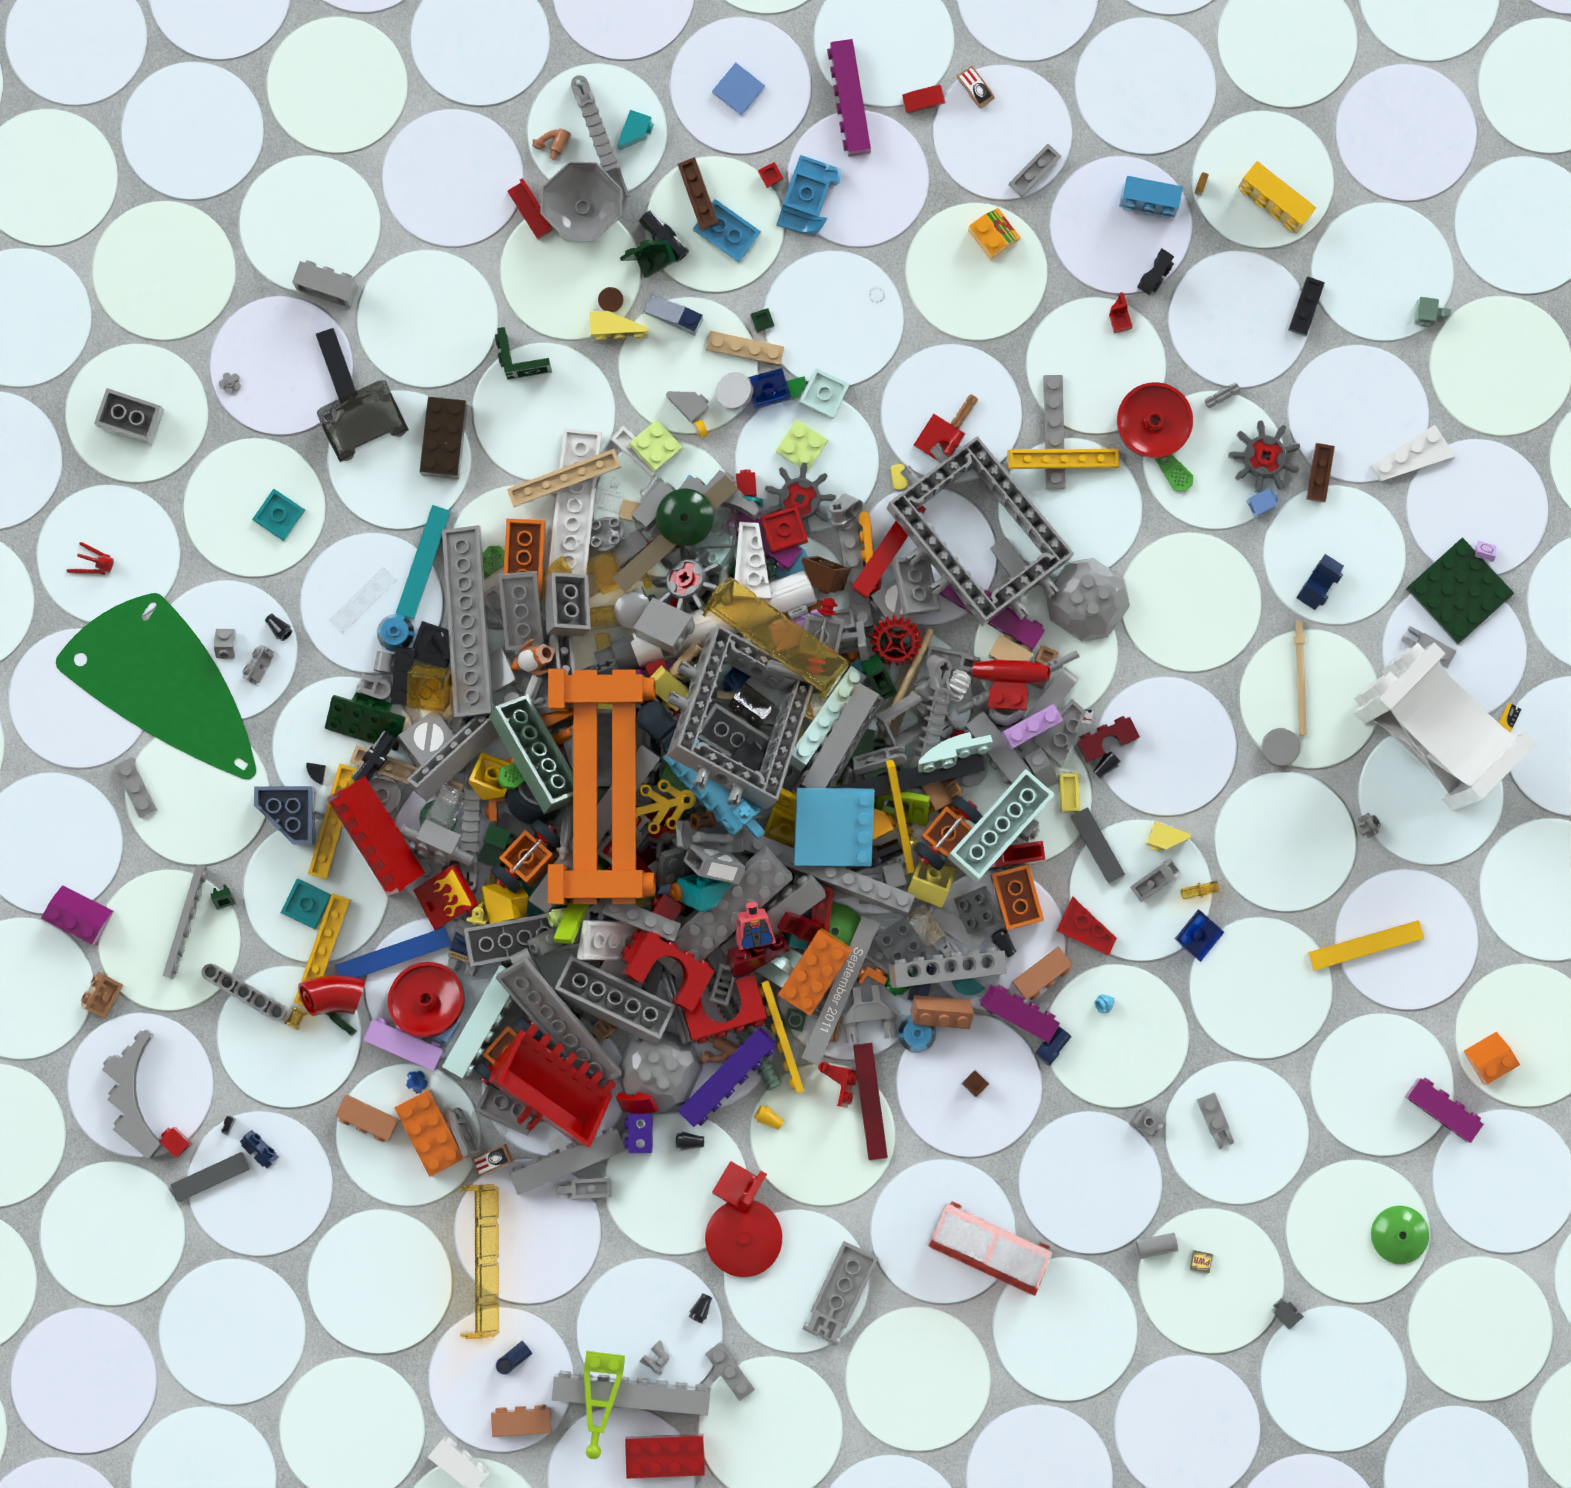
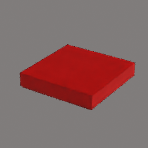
M797 506L760 517L772 554L808 543Z

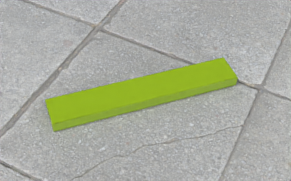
M598 856L597 870H605L608 862L601 856ZM570 899L553 938L556 943L573 944L590 904H573V899Z

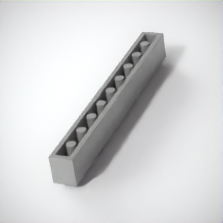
M644 743L636 751V791L642 784H647L650 780V777H648L649 773L652 770L655 772L662 763L659 761L661 755ZM612 785L597 804V849L605 841L602 838L605 833L610 834L612 832ZM572 838L568 847L572 854L568 855L564 861L559 856L554 863L567 865L568 870H573ZM548 872L528 899L546 914L549 910L557 907V905L548 904Z
M741 829L744 837V852L742 854L753 857L766 845L792 873L801 877L804 875L808 876L811 873L822 885L833 887L837 891L908 918L915 895L841 866H795L794 848L764 836L757 839L750 831Z

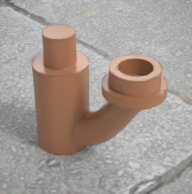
M561 128L559 130H551L538 139H533L532 146L542 150L546 146L544 142L555 138L550 147L552 151L550 158L557 160L558 155H562L571 133Z
M716 1037L709 1038V1042L713 1043L712 1047L723 1053L711 1056L710 1051H705L700 1061L703 1062V1065L706 1062L727 1061L739 1046L724 1037L716 1039Z

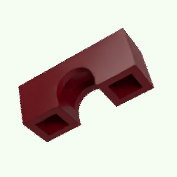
M1121 716L1114 720L1115 724L1109 727L1107 724L1097 728L1098 732L1092 735L1088 732L1079 737L1080 740L1077 742V745L1086 763L1105 754L1102 747V741L1105 737L1111 736L1116 738L1121 747L1140 738L1131 717L1125 719L1124 716Z

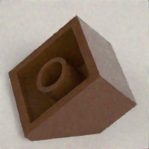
M818 555L802 557V564L812 586L818 588L819 592L829 594V592L836 593V591L844 590L850 568Z

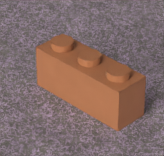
M1058 946L1013 980L1012 983L1025 1000L1030 998L1032 1001L1040 995L1039 990L1043 987L1048 989L1055 984L1054 979L1059 975L1064 977L1071 971L1069 967L1073 964Z
M914 995L910 1009L913 1024L970 1029L974 1015L970 1000Z
M345 1095L335 1115L339 1117V1122L347 1126L350 1123L356 1125V1130L367 1134L368 1131L374 1134L373 1138L381 1142L391 1139L400 1120L350 1095Z
M546 1404L534 1405V1409H526V1406H516L515 1410H507V1407L495 1408V1411L491 1412L492 1437L551 1433V1408H546Z

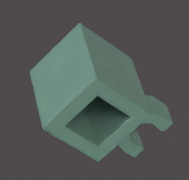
M1420 296L1417 300L1414 323H1419V326L1430 327L1434 325L1437 317L1448 319L1451 309L1438 308L1439 299Z

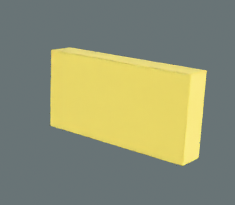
M1061 773L1059 774L1061 812H1079V774Z

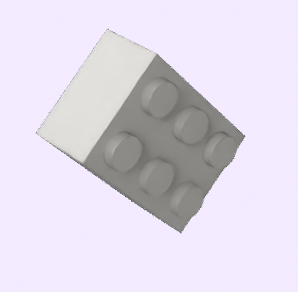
M309 260L305 262L299 261L292 281L296 290L351 308L358 289L352 275L344 272L341 274L335 273L334 269L327 266L323 268L317 267L316 263Z
M106 388L94 424L98 428L152 445L164 409L160 405Z
M551 572L544 579L547 634L583 637L591 630L588 575Z

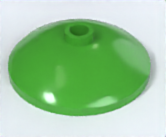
M833 903L829 933L832 934L831 930L837 928L839 933L833 936L850 946L861 919L850 907Z
M1391 1206L1383 1210L1375 1218L1371 1228V1241L1374 1249L1383 1259L1395 1264H1406L1418 1259L1426 1250L1429 1242V1228L1425 1219L1418 1211L1407 1206ZM1401 1232H1405L1406 1234L1404 1239H1401L1399 1237V1234Z

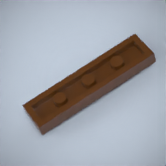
M693 157L677 164L700 230L703 232L718 226L719 222L696 158Z

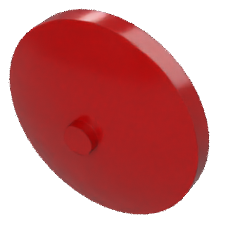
M1160 382L1145 383L1132 389L1122 400L1117 412V430L1123 443L1137 455L1151 459L1164 458L1176 453L1187 442L1193 428V412L1186 397L1173 386Z
M436 962L417 963L403 970L393 981L388 993V1010L394 1023L406 1034L418 1038L435 1037L448 1031L460 1018L465 1004L464 988L457 975L445 965Z
M752 1200L745 1213L726 1203L711 1216L705 1232V1245L709 1257L723 1272L736 1277H751L766 1271L776 1261L782 1247V1229L775 1214L758 1201Z

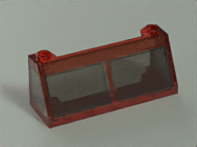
M956 1202L945 1203L927 1242V1246L1035 1296L1053 1253L1049 1250L1050 1246L1039 1242L1038 1245L965 1212L961 1210L962 1205Z

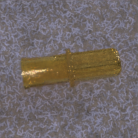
M1217 880L1203 884L1197 883L1195 886L1182 888L1180 894L1182 899L1197 896L1202 898L1203 895L1218 893L1219 885Z

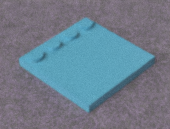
M796 788L794 865L871 866L875 790L859 788Z

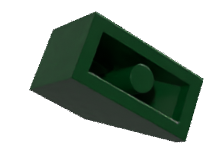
M877 654L870 657L869 660L860 663L874 692L880 694L884 700L897 694L888 671Z

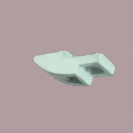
M970 732L941 742L919 760L918 772L928 773L939 768L948 769L956 765L958 757L966 758L972 754H985L991 751L993 742L991 735L972 739Z

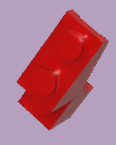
M1043 841L1010 845L990 868L1045 860Z

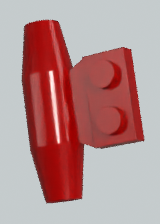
M995 659L974 662L972 666L974 678L994 682L989 690V709L1027 711L1029 692L1026 684L1049 681L1051 674L1050 666L1022 660Z

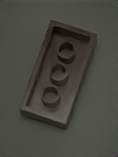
M428 397L419 471L422 476L460 478L468 406L466 400Z

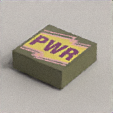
M1193 1250L1190 1269L1210 1273L1213 1254Z

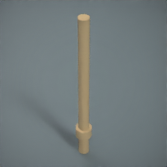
M1295 621L1296 636H1294V644H1296L1298 721L1299 735L1303 736L1307 735L1304 671L1305 636H1303V621Z
M927 629L920 643L921 648L917 650L918 655L914 656L892 705L904 698L935 632L934 630ZM896 717L893 718L892 720H890L889 722H887V724H888L889 727H890L892 721H893V722L895 721Z

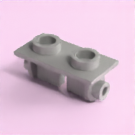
M261 644L254 649L252 653L253 659L250 664H246L242 671L244 674L242 678L245 680L250 678L249 682L254 685L260 682L265 673V670L259 668L260 665L268 667L274 657V651L269 648L265 651L266 646Z

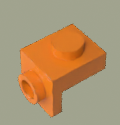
M504 797L488 799L489 807H485L486 818H489V822H498V803H506V798Z
M867 967L866 970L862 968L857 976L859 985H862L867 976L882 985L886 983L888 978L885 977L886 973L877 967L875 970Z

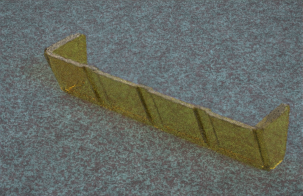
M726 578L714 590L703 610L702 616L706 617L710 612L714 613L820 690L821 694L818 697L820 701L831 693L848 668V661L827 645L820 643L816 637L795 622H791L787 619V616L763 599L758 598L755 593L734 578Z
M466 1184L460 1187V1191H475V1331H462L460 1337H465V1339H482L495 1337L499 1333V1302H497V1297L499 1296V1263L497 1262L499 1257V1224L497 1223V1218L499 1217V1188L494 1184Z

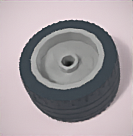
M526 781L515 789H507L506 803L509 811L514 817L526 824L531 825L537 819L544 824L548 823L561 810L559 808L544 814Z

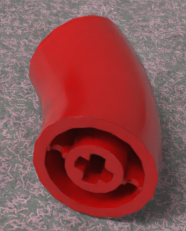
M345 975L320 976L300 982L298 984V991L305 1009L311 1016L315 1017L329 1012H344L354 1015L366 980Z

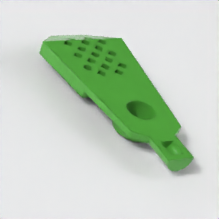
M1173 455L1168 456V462H1163L1162 458L1155 459L1173 491L1185 492L1193 485V474Z
M488 546L482 553L484 579L504 566L505 551L500 546Z
M514 762L500 768L497 781L503 788L515 789L525 780Z

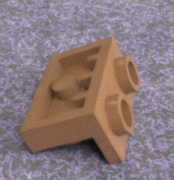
M99 971L97 975L93 976L88 992L83 994L81 1006L105 1019L123 984Z

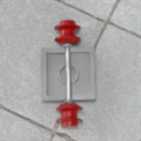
M823 598V600L819 601L822 608L817 609V611L822 616L807 613L805 615L799 652L814 655L807 658L811 663L809 666H806L809 673L814 675H820V672L825 671L821 668L822 664H826L822 656L837 658L844 619L831 618V616L836 615L833 607L838 606L837 603H834L835 600L831 598Z

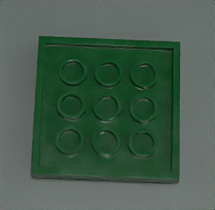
M1463 537L1406 588L1457 645L1514 594L1483 559L1475 556L1476 551Z

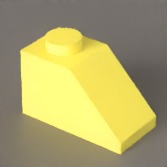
M1155 821L1146 844L1150 846L1149 849L1160 852L1191 838L1192 834Z

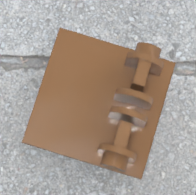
M957 779L922 786L926 796H930V803L935 811L952 803L957 796L964 797L963 789L960 788L958 783L956 784Z

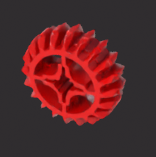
M894 614L892 616L893 620H890L888 616L885 617V623L879 620L878 622L881 627L874 625L873 628L876 632H871L873 639L870 640V644L874 645L872 651H877L876 654L879 657L882 656L881 661L883 663L888 659V665H892V661H895L896 666H899V661L902 660L903 664H907L906 658L912 661V654L918 655L917 649L921 648V644L918 642L922 641V637L917 636L920 634V629H915L917 627L916 623L910 624V618L904 621L903 615L896 619ZM892 627H900L903 629H901L900 631H894ZM885 632L887 634L888 641L885 642V646L882 647L880 643V638L882 634ZM910 634L912 637V642L910 646L906 648L905 643L903 641L907 638L906 636ZM892 637H896V639L899 638V642L896 643L895 641V643H893ZM896 649L901 653H890V651Z

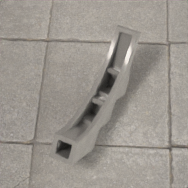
M719 470L706 486H704L705 483L700 478H694L690 475L679 489H693L704 495L724 475L734 484L735 481L730 473L727 471L724 473ZM660 481L632 514V520L648 532L657 523L656 513L661 500L667 494L674 491L675 488L669 483L665 484ZM739 490L720 505L741 512L754 521L760 516L759 506L752 500H746L744 494Z
M145 1029L144 1031L140 1030L134 1037L135 1042L132 1046L128 1045L122 1051V1058L118 1055L108 1056L103 1062L104 1067L102 1070L119 1084V1086L115 1085L109 1091L110 1097L107 1100L125 1114L124 1116L120 1115L113 1123L115 1127L112 1130L147 1159H151L161 1148L162 1144L146 1123L139 1107L136 1092L139 1062L145 1047L154 1035L151 1031Z

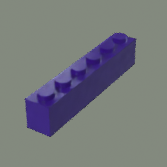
M761 1027L758 1028L684 1103L678 1112L693 1127L698 1124L702 1126L709 1119L707 1115L711 1110L716 1112L722 1105L720 1101L724 1097L728 1099L735 1092L733 1088L738 1083L742 1085L749 1078L747 1074L751 1070L755 1072L762 1065L760 1060L764 1056L768 1058L774 1053L775 1049L773 1047L777 1043Z

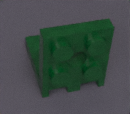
M505 327L497 328L498 334H495L497 348L501 349V352L498 353L501 368L504 367L507 380L552 372L549 358L512 364Z

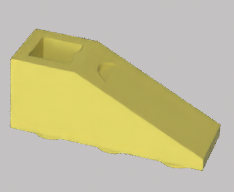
M610 311L590 312L591 338H595L597 341L607 340V337L622 340L626 338L625 336H633L635 339L644 338V335H648V327Z

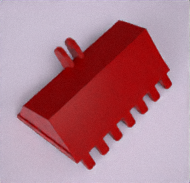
M365 776L326 798L387 896L405 889L404 887L425 874L422 866Z
M532 1024L526 1032L521 1029L515 1039L495 1061L488 1081L525 1107V1110L517 1118V1123L522 1124L531 1113L535 1115L527 1124V1130L531 1131L542 1119L576 1144L590 1148L612 1099L611 1091L616 1086V1083L613 1080H609L604 1087L598 1085V1082L603 1077V1073L600 1071H596L591 1078L584 1075L590 1068V1064L586 1061L578 1069L573 1067L572 1064L577 1059V1055L574 1052H571L565 1060L559 1057L564 1049V1045L558 1043L552 1050L548 1049L546 1045L551 1040L549 1034L545 1033L539 1041L534 1039L533 1036L538 1031V1027L535 1024Z

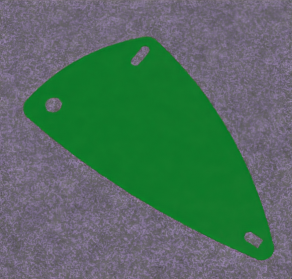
M150 593L142 595L105 611L84 626L57 656L56 666L60 672L102 704L147 733L198 760L242 779H251L256 774V765L245 726L223 676L197 635L160 594ZM151 602H155L157 605L156 609L149 619L144 621L142 614ZM77 653H84L87 656V662L83 666H78L74 662V656ZM240 758L248 764L245 770L235 765V759Z

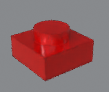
M775 162L758 170V174L766 188L783 180V176Z

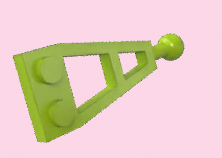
M900 792L902 801L909 802V813L904 811L906 822L927 827L930 796ZM892 794L874 798L877 799V802L874 801V809L884 811L886 815L890 814L891 817L896 818L895 809L884 805V800L893 801Z
M586 1350L584 1383L588 1431L592 1432L591 1443L586 1448V1456L591 1460L598 1459L601 1455V1448L598 1446L599 1435L604 1433L623 1376L625 1355ZM590 1371L617 1375L609 1401L592 1399ZM592 1406L606 1407L600 1426L593 1425Z

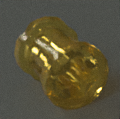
M292 1005V1011L284 1023L300 1030L301 1021L308 1012Z

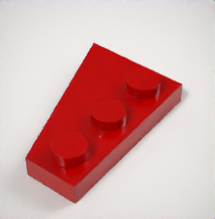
M1072 896L1056 931L1109 956L1117 938Z

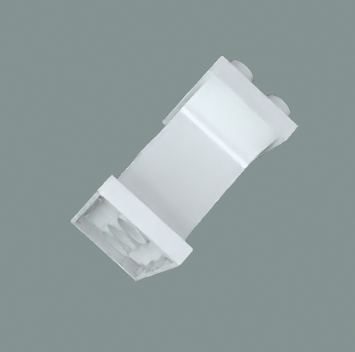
M1417 642L1412 648L1410 647L1399 656L1394 657L1382 669L1381 673L1383 675L1369 683L1354 698L1360 707L1353 714L1363 724L1371 720L1375 721L1398 740L1442 784L1447 794L1441 800L1451 810H1455L1482 800L1522 760L1537 742L1527 732L1518 736L1510 733L1488 714L1445 671L1440 663V659L1446 653L1435 642L1426 648H1423Z

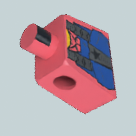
M756 902L747 903L746 911L740 912L737 915L735 939L739 950L776 943L767 913L763 908L758 909Z

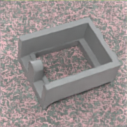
M911 691L910 695L880 714H875L878 721L876 725L885 736L883 740L887 747L898 745L905 747L918 739L919 736L926 734V731L922 730V726L928 725V721L924 719L928 712L919 703L922 701V697L914 691ZM912 708L917 723L893 737L887 722Z

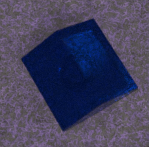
M782 368L748 377L753 386L751 400L755 409L792 399Z
M1198 909L1174 939L1183 949L1201 962L1225 932Z

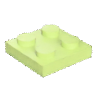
M796 419L776 449V453L798 467H801L803 462L807 463L808 472L825 447L828 439Z
M658 420L629 443V446L653 472H656L683 448Z

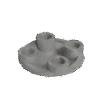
M604 517L599 520H593L590 544L598 551L608 552L614 550L624 539L625 530L623 524L617 517Z
M635 591L621 595L614 607L616 620L624 628L632 630L650 601L642 593Z

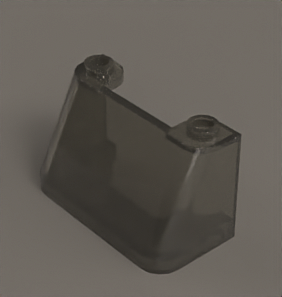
M379 380L321 407L317 411L321 426L339 462L352 459L356 452L355 448L384 434L390 433L391 436L399 437L409 430L385 380Z

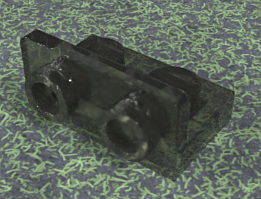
M745 682L733 696L728 706L734 713L745 718L749 724L759 728L776 704Z

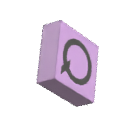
M1478 541L1475 556L1494 562L1496 546Z

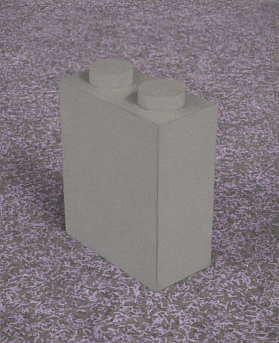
M653 597L633 629L636 637L676 655L684 647L687 636L693 633L695 623L692 615Z

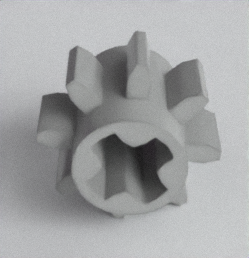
M1367 813L1358 818L1359 822L1356 824V828L1360 835H1367V838H1370L1379 833L1378 828H1380L1381 824L1375 815L1370 816Z

